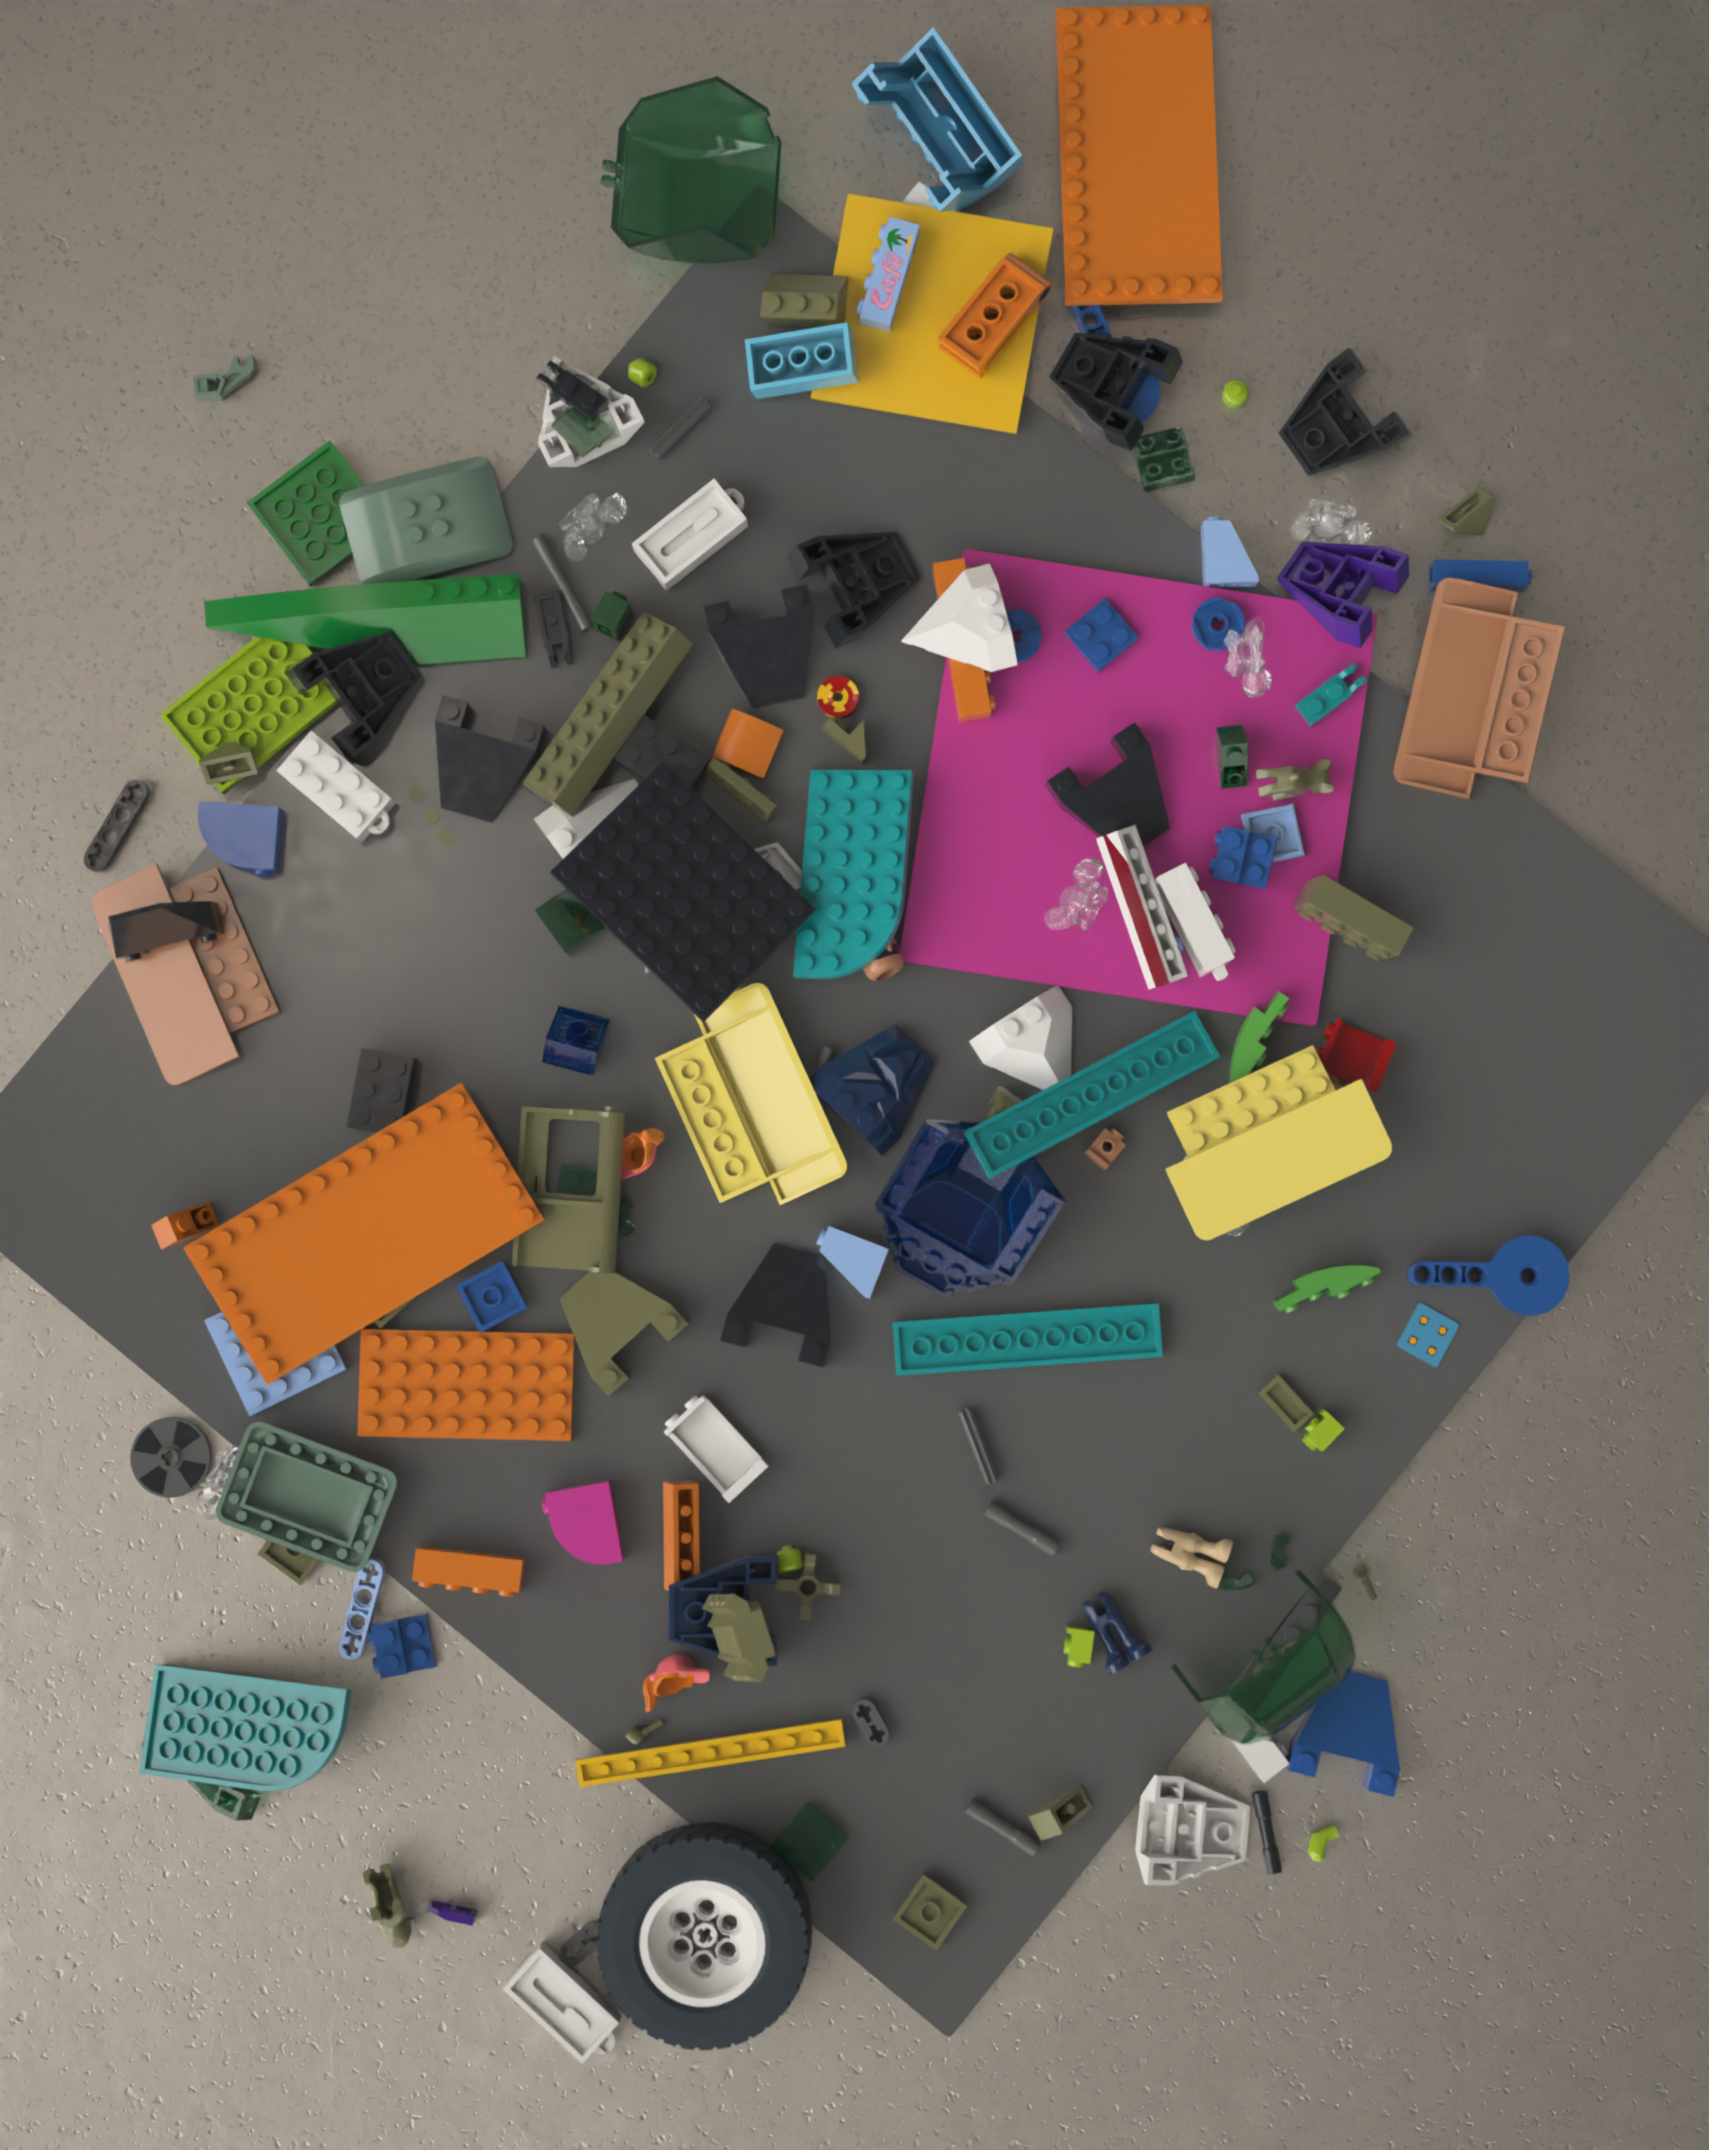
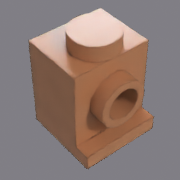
M1105 1128L1084 1152V1155L1101 1169L1106 1170L1126 1146L1122 1142L1124 1137L1113 1128L1110 1131ZM1104 1142H1109L1112 1145L1110 1152L1103 1150L1102 1145Z

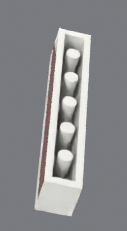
M1136 825L1097 838L1098 846L1148 989L1187 977L1184 963Z

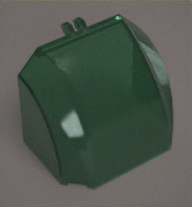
M718 76L640 98L619 128L616 162L612 160L602 161V169L615 173V177L611 175L601 176V184L605 187L614 188L611 229L629 249L646 256L668 261L723 263L748 260L759 256L761 250L774 243L782 146L779 135L774 136L767 119L770 116L768 108Z
M1300 1570L1296 1571L1295 1574L1322 1610L1317 1622L1280 1650L1276 1648L1269 1637L1264 1640L1265 1645L1274 1655L1265 1661L1262 1653L1258 1649L1253 1648L1251 1652L1260 1665L1224 1693L1201 1698L1176 1664L1171 1666L1216 1729L1227 1739L1245 1745L1270 1740L1340 1687L1354 1666L1356 1654L1351 1631L1333 1604Z

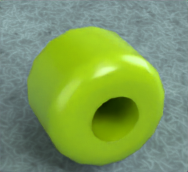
M639 357L628 366L629 379L640 387L649 386L656 377V366L645 358Z
M1234 379L1225 384L1221 397L1226 406L1238 408L1247 400L1249 390L1243 381Z
M784 1546L781 1551L776 1553L777 1571L780 1574L795 1573L803 1569L802 1555L799 1549H792V1546Z

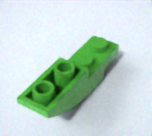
M1277 991L1263 1012L1253 1007L1247 1015L1233 1047L1229 1068V1083L1249 1075L1254 1066L1258 1068L1267 1055L1264 1053L1266 1047L1258 1041L1260 1038L1264 1040L1273 1029V1026L1270 1025L1276 1016L1280 1018L1289 1006L1286 1003L1289 998L1281 992Z
M1354 1265L1319 1269L1292 1279L1296 1290L1274 1300L1273 1303L1277 1311L1285 1309L1286 1313H1289L1301 1307L1300 1301L1306 1298L1313 1301L1323 1296L1324 1289L1327 1290L1330 1297L1337 1295L1341 1299L1353 1293L1352 1287L1360 1283L1364 1287L1377 1280L1375 1276L1380 1274L1381 1271L1376 1267Z

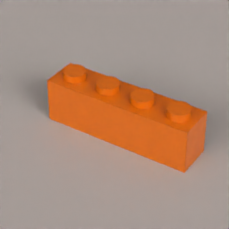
M689 1480L663 1482L664 1589L669 1591L670 1584L700 1573L699 1483Z
M419 1546L415 1551L412 1581L419 1582L421 1587L434 1588L435 1584H444L445 1589L460 1591L462 1587H471L474 1593L486 1594L488 1589L499 1590L498 1595L515 1596V1592L519 1593L522 1590L525 1558Z

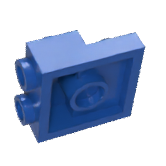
M1223 826V830L1217 831L1215 846L1219 847L1217 857L1212 856L1209 865V872L1213 873L1212 878L1267 890L1278 837Z
M427 1613L371 1625L372 1630L368 1631V1641L370 1647L375 1646L377 1657L372 1659L375 1674L380 1673L381 1679L436 1667Z

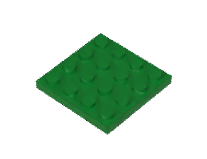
M328 441L246 503L311 587L353 556L339 501L345 492L365 485L333 443Z

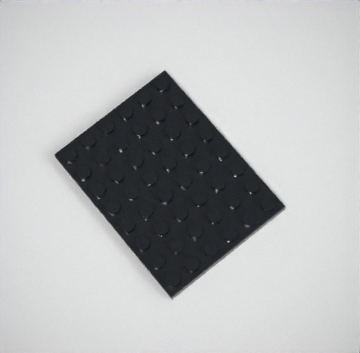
M664 761L550 871V874L703 1023L816 910Z

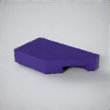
M429 1900L427 1911L445 1920L473 1926L478 1913L476 1909L436 1900Z

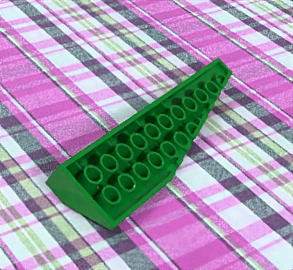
M518 573L349 585L204 601L206 628L218 631L253 635L259 638L276 639L288 643H300L323 649L334 648L391 631L411 661L416 665L526 658L521 582Z

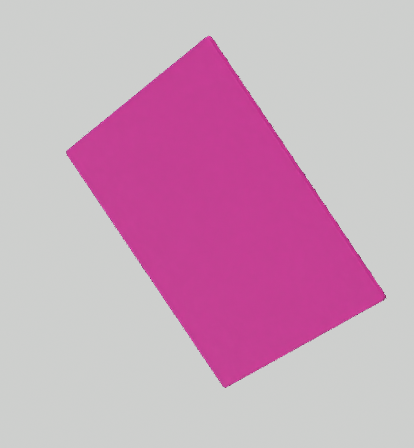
M964 550L962 558L965 559L966 566L970 565L971 568L990 563L999 584L1005 610L1021 609L1031 614L1040 625L1042 640L1037 653L1030 660L1017 663V666L989 672L991 683L987 684L988 694L993 693L995 709L991 710L990 718L959 723L950 667L946 657L900 946L904 962L1247 1016L1253 1007L1263 1012L1275 993L1279 991L1289 998L1286 1002L1289 1006L1280 1018L1275 1017V1021L1306 1026L1316 1025L1330 933L1320 928L1321 924L1315 920L1308 921L1298 915L1299 911L1292 907L1308 879L1325 875L1338 883L1368 681L1355 690L1351 697L1311 727L1294 706L1338 673L1339 675L1354 662L1358 668L1354 673L1343 679L1348 688L1364 675L1367 679L1369 678L1377 625L1376 613L1372 612L1373 631L1362 647L1358 648L1337 641L1297 600L1204 587L977 550ZM1216 597L1224 598V600L1238 605L1245 619L1243 634L1232 648L1219 652L1205 650L1195 640L1191 630L1192 617L1199 605L1208 599ZM1105 598L1139 639L1097 673L1066 637L1064 632ZM1214 618V623L1211 627L1222 631V626L1225 625L1224 621H1218L1217 618ZM1011 631L1013 641L1021 642V632ZM1134 722L1150 743L1170 825L1169 830L1143 846L1154 880L1158 876L1184 863L1187 864L1188 868H1194L1199 878V881L1196 883L1200 891H1205L1211 901V905L1208 906L1213 915H1218L1223 924L1221 932L1224 938H1229L1236 950L1233 953L1235 958L1230 963L1224 965L1228 976L1222 981H1217L1212 972L1200 978L1184 947L1180 955L1188 976L1148 989L1096 840L1099 837L1062 810L1045 787L1047 780L1068 766L1085 788L1122 763L1123 760L1110 742L1113 736ZM1243 725L1248 741L1247 786L1221 789L1216 753V727ZM1323 759H1330L1332 761L1328 770L1331 784L1335 787L1334 792L1312 793L1308 791L1303 795L1287 798L1282 801H1274L1273 795L1268 797L1259 796V787L1277 783L1278 780H1273L1272 778L1257 779V770L1288 766H1304L1309 768ZM1294 804L1305 855L1273 862L1267 890L1212 878L1213 873L1209 872V865L1212 856L1217 857L1219 847L1215 846L1217 831H1222L1223 826L1243 829L1242 814ZM1166 912L1173 935L1180 938Z

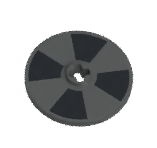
M176 1417L158 1419L144 1427L135 1438L130 1454L131 1468L136 1480L148 1492L166 1498L183 1496L196 1489L205 1479L211 1464L210 1445L204 1433L190 1421ZM172 1450L173 1455L177 1456V1461L171 1462L170 1465L168 1464V1459L164 1458V1455Z

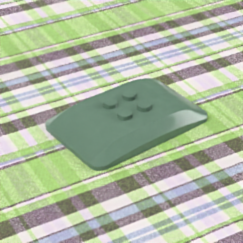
M474 457L439 465L345 492L339 501L361 584L423 580L509 556L513 550V541L491 463L483 457Z
M254 1422L247 1427L216 1506V1516L220 1522L342 1569L357 1572L365 1568L369 1561L397 1487V1476L393 1471L328 1445L265 1422Z

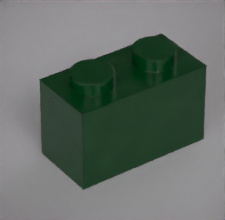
M607 591L604 592L591 617L596 631L619 641L633 615L626 596L616 591L612 594Z

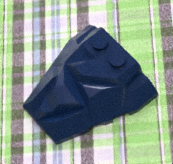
M896 1024L857 1047L844 1052V1054L822 1064L809 1079L816 1095L838 1112L863 1136V1139L883 1156L900 1138L935 1060Z

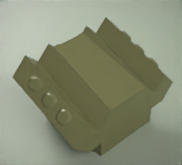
M709 1594L703 1609L713 1614L708 1627L712 1628L720 1652L718 1658L729 1663L723 1675L738 1682L762 1683L768 1671L766 1659L774 1657L776 1654L758 1601L748 1603L734 1594Z

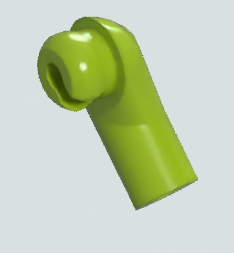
M1335 1824L1316 1831L1311 1835L1308 1854L1313 1861H1322L1325 1858L1327 1842L1340 1837Z

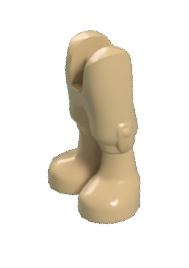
M1158 1527L1157 1535L1167 1540L1175 1541L1172 1551L1166 1547L1152 1544L1150 1552L1177 1565L1181 1570H1195L1203 1574L1207 1584L1217 1589L1223 1575L1224 1565L1198 1558L1194 1553H1202L1222 1563H1226L1233 1541L1223 1538L1217 1543L1208 1542L1195 1533H1185L1170 1528Z

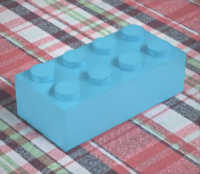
M848 322L745 339L750 391L757 399L859 383L854 332Z

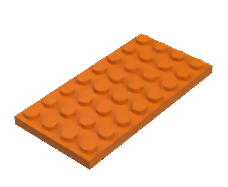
M361 1329L357 1436L572 1441L574 1334Z

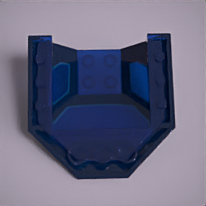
M924 1119L875 1202L877 1213L880 1214L883 1223L882 1229L888 1247H891L894 1256L893 1262L896 1271L941 1297L953 1296L954 1293L962 1291L974 1292L988 1289L989 1286L999 1284L1006 1286L1015 1283L1066 1201L1034 1156L989 1180L964 1135L966 1130L981 1122Z

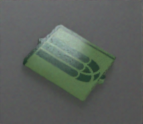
M574 409L566 410L565 414L553 422L551 426L582 457L596 447L600 448L604 441L615 434V430L600 416L594 422H591Z

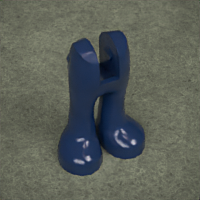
M1106 1591L1098 1593L1103 1607L1108 1611L1107 1613L1099 1617L1096 1613L1097 1610L1092 1606L1089 1599L1082 1605L1090 1625L1107 1653L1105 1668L1108 1675H1111L1126 1667L1129 1661L1112 1636L1109 1625H1112L1117 1632L1132 1662L1144 1657L1153 1649L1148 1642L1138 1640L1133 1635L1114 1600Z

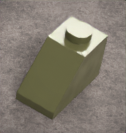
M1079 1784L1044 1803L1030 1814L1028 1818L1040 1840L1063 1834L1093 1807Z

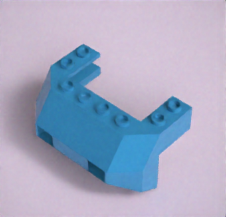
M934 27L898 62L871 63L851 83L856 90L857 98L865 105L891 104L894 107L897 118L911 132L912 140L921 146L925 152L926 160L939 172V178L945 186L928 187L925 190L930 197L931 205L936 210H939V212L966 209L1003 184L1023 165L1021 152Z

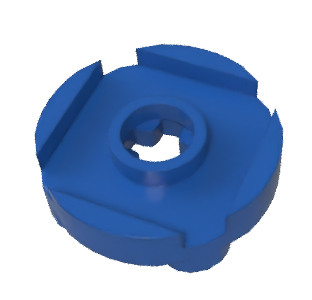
M1211 598L1201 603L1192 617L1191 630L1195 640L1205 650L1225 651L1232 648L1242 636L1245 619L1241 609L1235 603L1224 600V598ZM1214 618H1217L1218 621H1224L1225 625L1222 626V631L1211 627L1214 623Z
M1021 609L1006 611L1011 631H1019L1022 634L1020 636L1021 642L1013 641L1017 663L1026 662L1039 649L1042 640L1040 625L1031 614Z

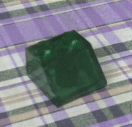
M567 890L556 894L534 910L568 956L606 930Z

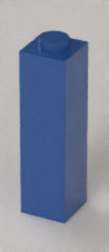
M1433 560L1429 565V591H1436L1438 583L1445 578H1456L1523 593L1528 588V585L1532 583V569H1528V561Z

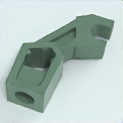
M247 355L248 363L241 366L239 357L233 356L230 370L223 377L219 373L194 376L196 398L199 401L224 400L226 395L249 378H252L256 371L255 357ZM210 384H219L218 390L211 391Z

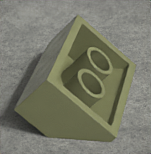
M772 274L762 293L760 318L768 327L816 328L844 323L849 277Z

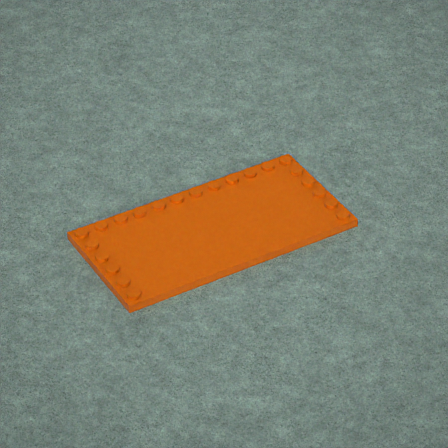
M1211 5L1056 8L1065 306L1222 303Z
M461 1082L186 1245L183 1249L268 1385L544 1221L545 1218L464 1084Z

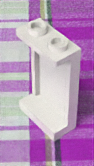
M695 1395L684 1405L687 1410L681 1416L675 1413L665 1423L668 1428L664 1433L677 1444L722 1493L723 1498L730 1503L769 1464L705 1395L700 1398Z

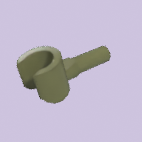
M1363 1564L1366 1569V1575L1363 1577L1359 1576L1356 1568H1354L1353 1574L1355 1578L1362 1581L1370 1599L1375 1600L1377 1596L1370 1583L1369 1566Z
M659 1719L645 1727L642 1731L634 1726L625 1737L632 1744H638L650 1732L662 1726L663 1723Z

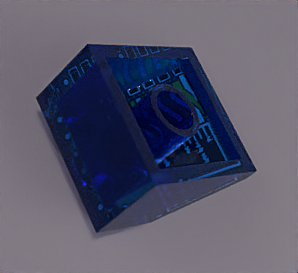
M559 1006L545 1038L542 1062L593 1076L600 1059L610 1019Z

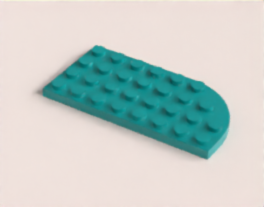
M810 770L800 894L816 910L797 929L793 977L796 979H833L852 974L874 961L886 949L894 937L901 921L905 898L914 772L912 770Z
M155 1665L139 1773L258 1791H277L296 1787L317 1775L337 1751L346 1729L351 1689Z

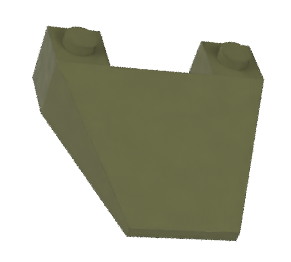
M588 1272L559 1298L589 1374L608 1397L631 1378L613 1357L644 1328L652 1323L661 1335L670 1342L690 1324L672 1303L617 1272Z

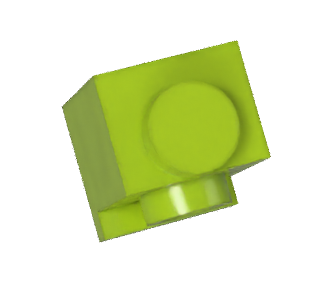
M1321 1409L1318 1412L1321 1417L1319 1419L1315 1417L1305 1427L1307 1432L1303 1435L1304 1438L1301 1441L1312 1451L1318 1449L1323 1452L1345 1428L1326 1410Z
M1066 1625L1065 1630L1070 1634V1638L1065 1637L1063 1653L1068 1654L1067 1665L1083 1667L1084 1663L1090 1664L1095 1631L1093 1628Z

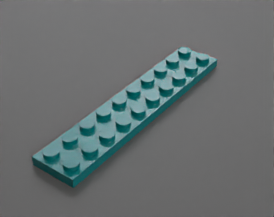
M1193 1011L966 1130L964 1135L990 1180L1219 1059L1220 1055L1196 1012Z
M1159 1303L893 1322L896 1376L1163 1357Z

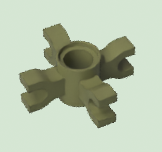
M815 1553L805 1554L804 1574L798 1579L777 1577L775 1590L796 1591L798 1596L802 1598L800 1620H811L812 1599L818 1594L840 1596L841 1583L822 1582L814 1575ZM806 1579L812 1580L816 1585V1589L812 1593L803 1592L800 1588L802 1581Z

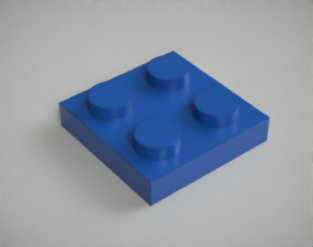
M1105 598L1064 632L1066 637L1097 673L1139 639Z
M504 1261L455 1285L480 1333L528 1308Z

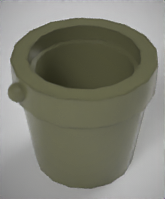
M999 1086L989 1103L986 1117L991 1118L1023 1100L1009 1092L1008 1089Z

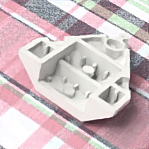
M553 356V362L559 365L565 372H570L608 398V405L597 418L614 434L582 456L553 427L561 421L579 441L583 442L585 437L565 419L567 417L583 435L590 437L588 439L594 441L591 433L570 415L572 413L592 433H595L597 429L581 414L553 396L551 391L547 389L542 417L543 424L541 434H539L538 445L549 467H578L625 445L644 424V419L634 399L611 389V386L576 367H570L563 363L561 359ZM551 374V380L556 384L560 378L555 374ZM599 431L593 434L596 441L601 439ZM587 439L583 442L586 446H591L594 443Z
M990 563L964 570L901 642L924 648L926 651L965 664H972L989 672L1017 666L1011 628L999 584Z
M1055 986L1002 1018L971 1039L969 1043L983 1064L1044 1090L1071 1076L1072 1006L1060 987Z

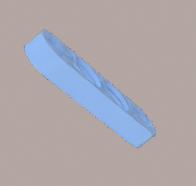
M377 1557L369 1558L366 1567L358 1571L339 1642V1653L347 1660L357 1659L366 1647L368 1631L371 1628L385 1575V1565ZM374 1564L375 1570L378 1573L372 1576L370 1583H362V1580L366 1582L369 1579L370 1571L366 1570V1567ZM361 1589H368L372 1593L371 1602L364 1603L359 1599V1591ZM360 1614L365 1618L364 1628H356L353 1625V1615ZM354 1634H362V1637L358 1636L355 1639L354 1646L358 1649L350 1653V1648L346 1644L352 1641Z

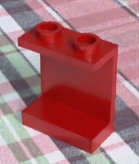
M1339 1018L1335 1019L1333 1023L1328 1022L1323 1033V1037L1326 1038L1323 1048L1318 1047L1316 1050L1327 1074H1331L1349 1084L1362 1079L1368 1092H1377L1397 1043L1389 1039L1381 1040L1343 1024V1020Z

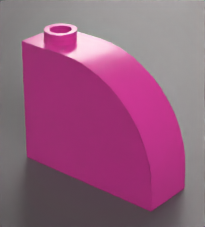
M611 1480L552 1490L545 1493L546 1498L542 1499L544 1514H549L553 1533L566 1551L582 1561L593 1564L623 1562L625 1558Z

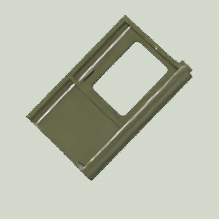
M522 1106L518 1175L545 1220L514 1238L512 1266L586 1270L595 1273L616 1272L625 1113L620 1112V1107L604 1106V1111ZM553 1119L595 1121L600 1124L595 1195L549 1193L546 1190L550 1122Z

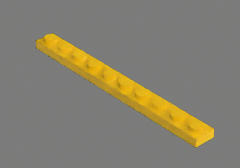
M842 1718L577 1758L575 1763L579 1787L840 1748L845 1747Z

